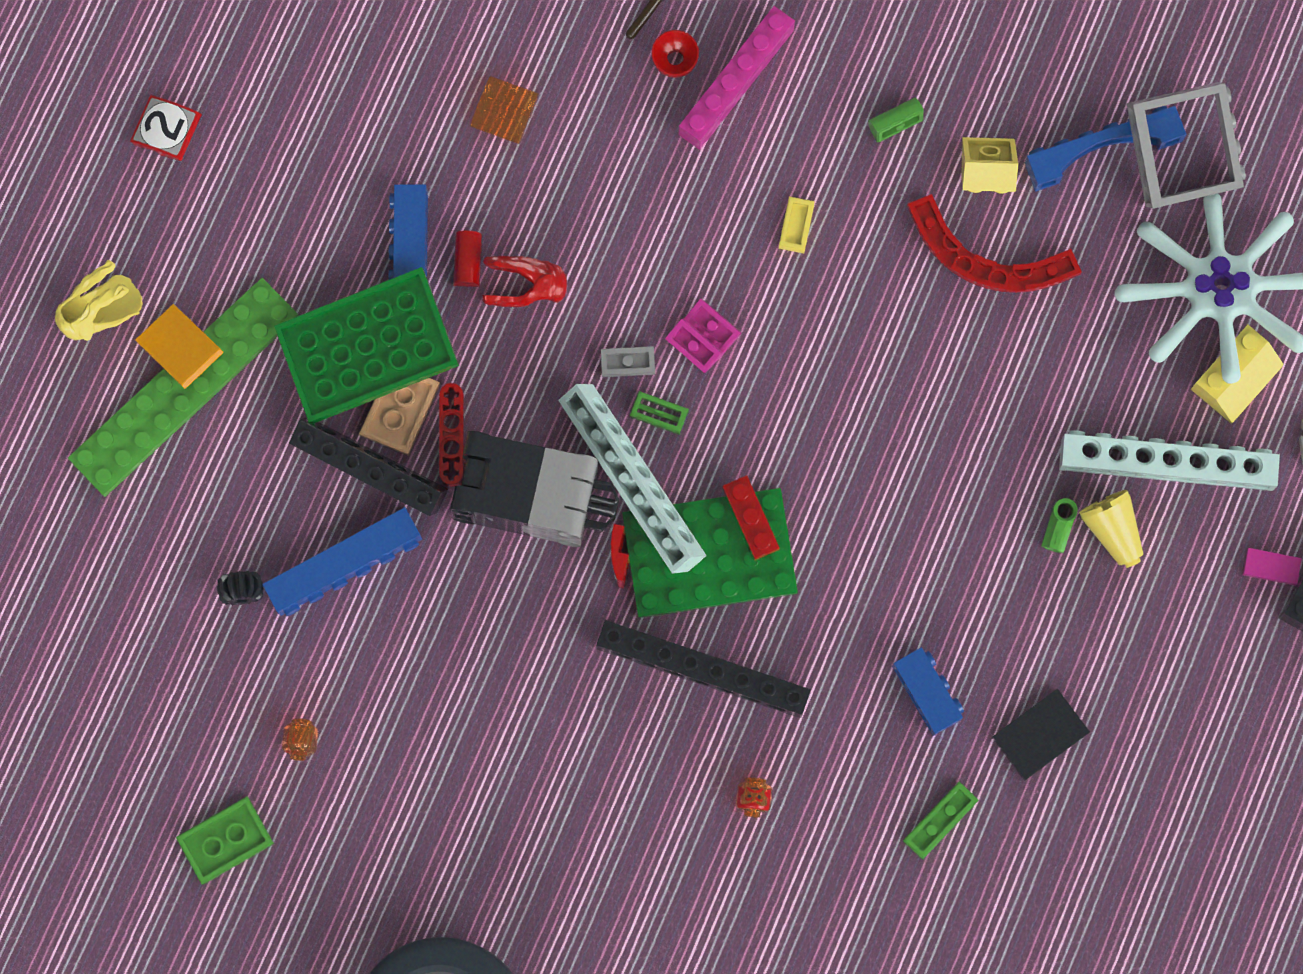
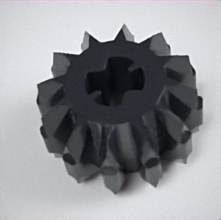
M230 572L218 579L217 593L220 601L226 605L250 604L251 602H257L263 597V582L257 572Z

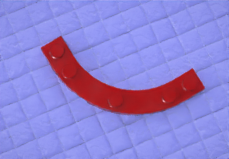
M932 194L907 204L915 226L931 253L951 272L977 286L1001 292H1031L1057 285L1082 273L1072 249L1038 262L1013 265L997 264L995 261L971 253L962 246L963 244L947 227Z

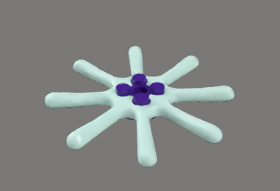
M1217 193L1203 198L1211 248L1210 254L1207 257L1196 258L1151 222H1143L1137 228V234L1140 238L1187 270L1188 277L1184 281L1176 283L1122 284L1115 289L1114 295L1119 302L1179 296L1187 298L1191 302L1190 310L1150 348V358L1154 362H1163L1199 320L1211 317L1219 324L1222 378L1226 383L1233 384L1241 378L1233 328V320L1239 315H1248L1293 352H1303V335L1259 306L1256 302V296L1261 291L1303 289V272L1260 276L1252 269L1254 262L1293 225L1294 219L1288 212H1280L1242 255L1235 256L1227 253L1224 246L1222 199ZM1224 285L1227 287V289L1221 290L1218 289L1216 286Z

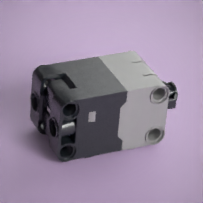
M468 431L462 461L466 465L461 486H455L450 506L453 520L550 540L571 547H581L585 528L603 532L615 520L619 498L613 483L596 480L598 472L597 458L495 437L483 432ZM594 489L612 492L615 499L592 495ZM588 513L610 517V519L603 523L589 520L587 516Z

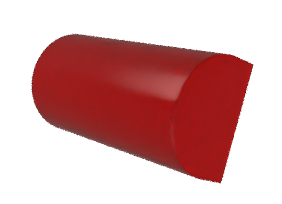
M468 230L456 232L453 286L480 287L481 233Z

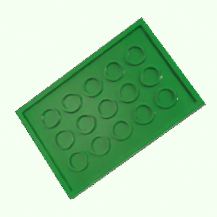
M422 267L274 326L309 423H317L459 366Z
M781 488L755 492L780 548L778 551L757 560L753 558L726 496L673 504L707 555L688 572L672 573L631 511L622 512L638 619L798 594Z

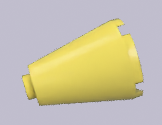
M1127 490L1106 496V499L1100 502L1096 501L1079 512L1081 519L1118 565L1125 564L1126 568L1141 561L1139 557L1143 555V549L1131 497Z

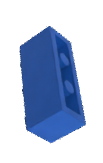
M921 647L893 663L892 668L932 736H935L963 719L961 713L964 712V709L958 699H952L947 690L950 689V686L943 674L938 676L934 669L936 662L929 651L924 652Z

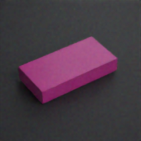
M1248 548L1242 575L1296 586L1298 584L1302 558Z

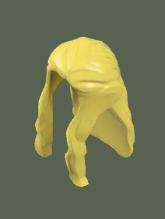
M107 260L104 265L85 276L81 283L74 288L70 297L58 305L55 322L67 338L88 341L93 333L110 327H116L130 317L140 314L139 311L143 305L140 291L136 289L130 278L123 275L112 276L103 285L80 297L82 293L88 291L114 270V262Z

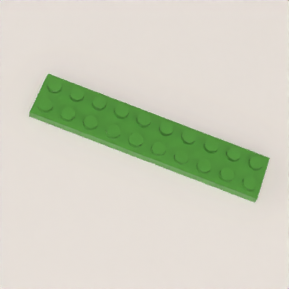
M261 278L204 331L224 353L184 389L163 369L76 449L68 459L106 497L278 337L275 325L298 317V313Z

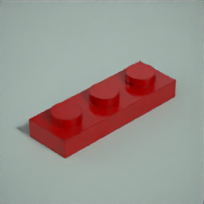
M746 475L723 485L722 488L754 560L778 551L780 549L748 476Z

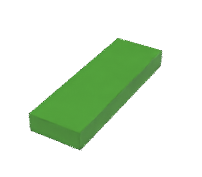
M958 782L910 832L903 842L923 860L979 800L964 785Z

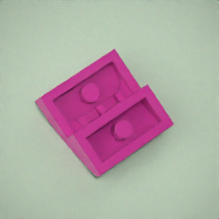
M700 299L665 339L702 372L706 373L742 332L705 300Z

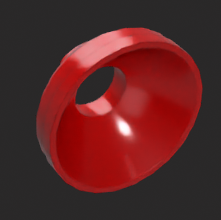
M670 30L664 32L653 44V63L659 72L668 77L677 78L685 76L695 68L698 62L699 48L697 42L690 34L684 31ZM679 52L683 56V61L678 65H672L667 59L669 54Z

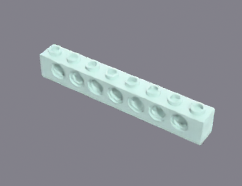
M576 384L558 401L672 573L688 572L707 555L594 385Z
M1073 430L1069 431V434H1064L1061 439L1059 470L1273 491L1278 486L1280 454H1272V450L1256 449V452L1245 451V447L1240 446L1219 449V445L1209 443L1198 447L1192 446V443L1188 441H1176V444H1167L1164 439L1151 438L1149 442L1138 441V437L1122 436V439H1116L1107 433L1085 436V432ZM1085 446L1092 447L1095 450V457H1086L1082 452V448ZM1118 449L1122 454V459H1112L1109 455V450ZM1136 452H1145L1149 457V461L1147 463L1138 461ZM1163 455H1172L1175 458V465H1167L1163 461ZM1190 457H1198L1202 462V467H1193L1190 464ZM1218 459H1223L1228 463L1229 469L1227 471L1220 470L1217 467L1216 462ZM1244 462L1254 464L1255 473L1246 472L1243 467Z

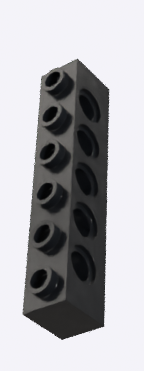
M307 417L299 420L289 441V444L428 516L438 512L448 491V488L320 422L309 423Z

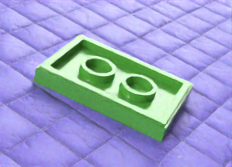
M248 796L176 837L202 885L274 845L271 836Z

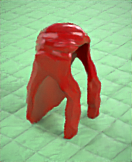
M491 256L484 258L483 263L485 266L495 270L518 273L534 284L523 296L482 295L483 302L487 305L524 307L537 300L544 299L558 303L566 295L567 276L562 267L556 264L525 256Z

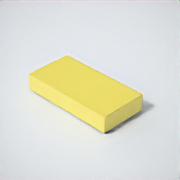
M789 196L778 249L805 253L815 201Z

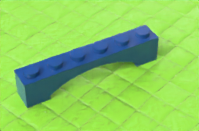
M1161 106L1154 109L1152 114L1146 115L1151 145H1155L1158 150L1183 142L1187 134L1176 106L1170 108ZM1129 119L1127 120L1128 122L1120 125L1117 122L1108 124L1103 127L1102 131L1093 133V131L1084 132L1078 136V139L1072 141L1068 139L1060 140L1054 143V147L1045 150L1044 147H1039L1030 151L1024 164L1035 192L1060 184L1063 177L1062 173L1076 160L1092 151L1115 144L1134 143Z

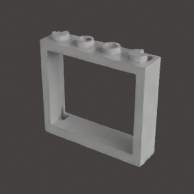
M1211 83L1126 103L1146 207L1154 209L1244 187L1243 180H1245L1246 175L1243 165H1240L1238 154H1241L1239 140L1235 139L1234 134L1236 119L1234 114L1230 112L1231 92L1225 83ZM1215 94L1230 181L1161 197L1145 110Z

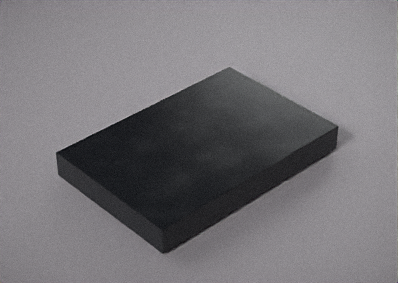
M1056 689L992 736V739L1025 781L1089 734L1090 731L1060 691Z

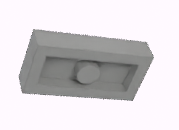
M654 346L601 349L602 377L655 375Z

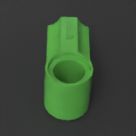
M1063 498L1054 504L1041 547L1053 552L1064 553L1074 519L1078 512L1077 505L1073 500ZM1058 506H1068L1071 510V516L1069 518L1060 517L1057 512Z

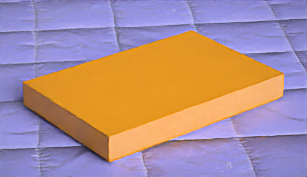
M174 304L135 339L184 389L224 353Z

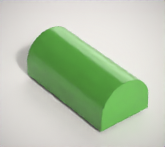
M914 97L868 120L869 128L876 142H881L923 121L924 109L918 99Z

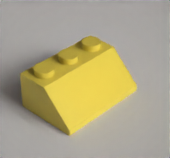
M1248 324L1235 338L1241 372L1239 381L1229 384L1223 380L1221 356H1219L1191 388L1194 393L1231 424L1284 365L1270 343Z

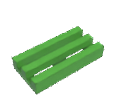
M639 391L630 417L680 435L689 409ZM641 400L681 413V416L677 417L641 404ZM639 409L678 424L677 426H674L666 422L657 420L655 418L646 416L644 414L638 413L637 411Z

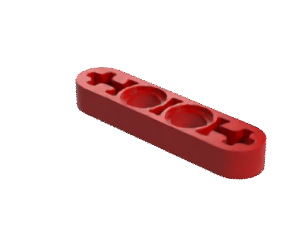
M448 383L441 388L439 394V474L445 485L455 487L461 484L464 474V461H462L464 451V394L459 385ZM450 390H454L455 394L459 395V397L454 398V407H460L459 411L455 409L444 411V407L450 408L449 399L445 397V395L450 393ZM449 415L457 416L459 418L458 426L453 429L447 428L444 425L446 417ZM449 441H455L459 444V451L454 455H449L444 451V447ZM444 459L450 461L460 459L459 463L454 462L455 472L459 473V475L454 476L452 481L449 480L448 476H444L450 470L449 462L444 463Z

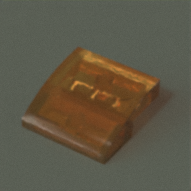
M490 76L470 126L520 144L539 93Z

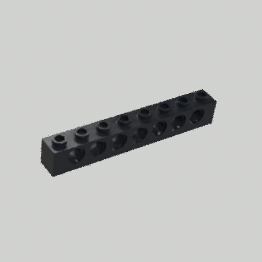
M607 620L604 621L596 644L597 650L798 718H802L811 689Z

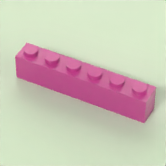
M772 7L679 125V135L699 150L703 147L793 33L795 20L777 7Z

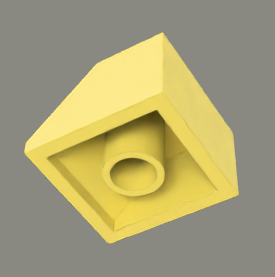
M962 137L961 178L963 190L973 193L981 191H995L997 193L1016 192L1018 158L1015 139Z

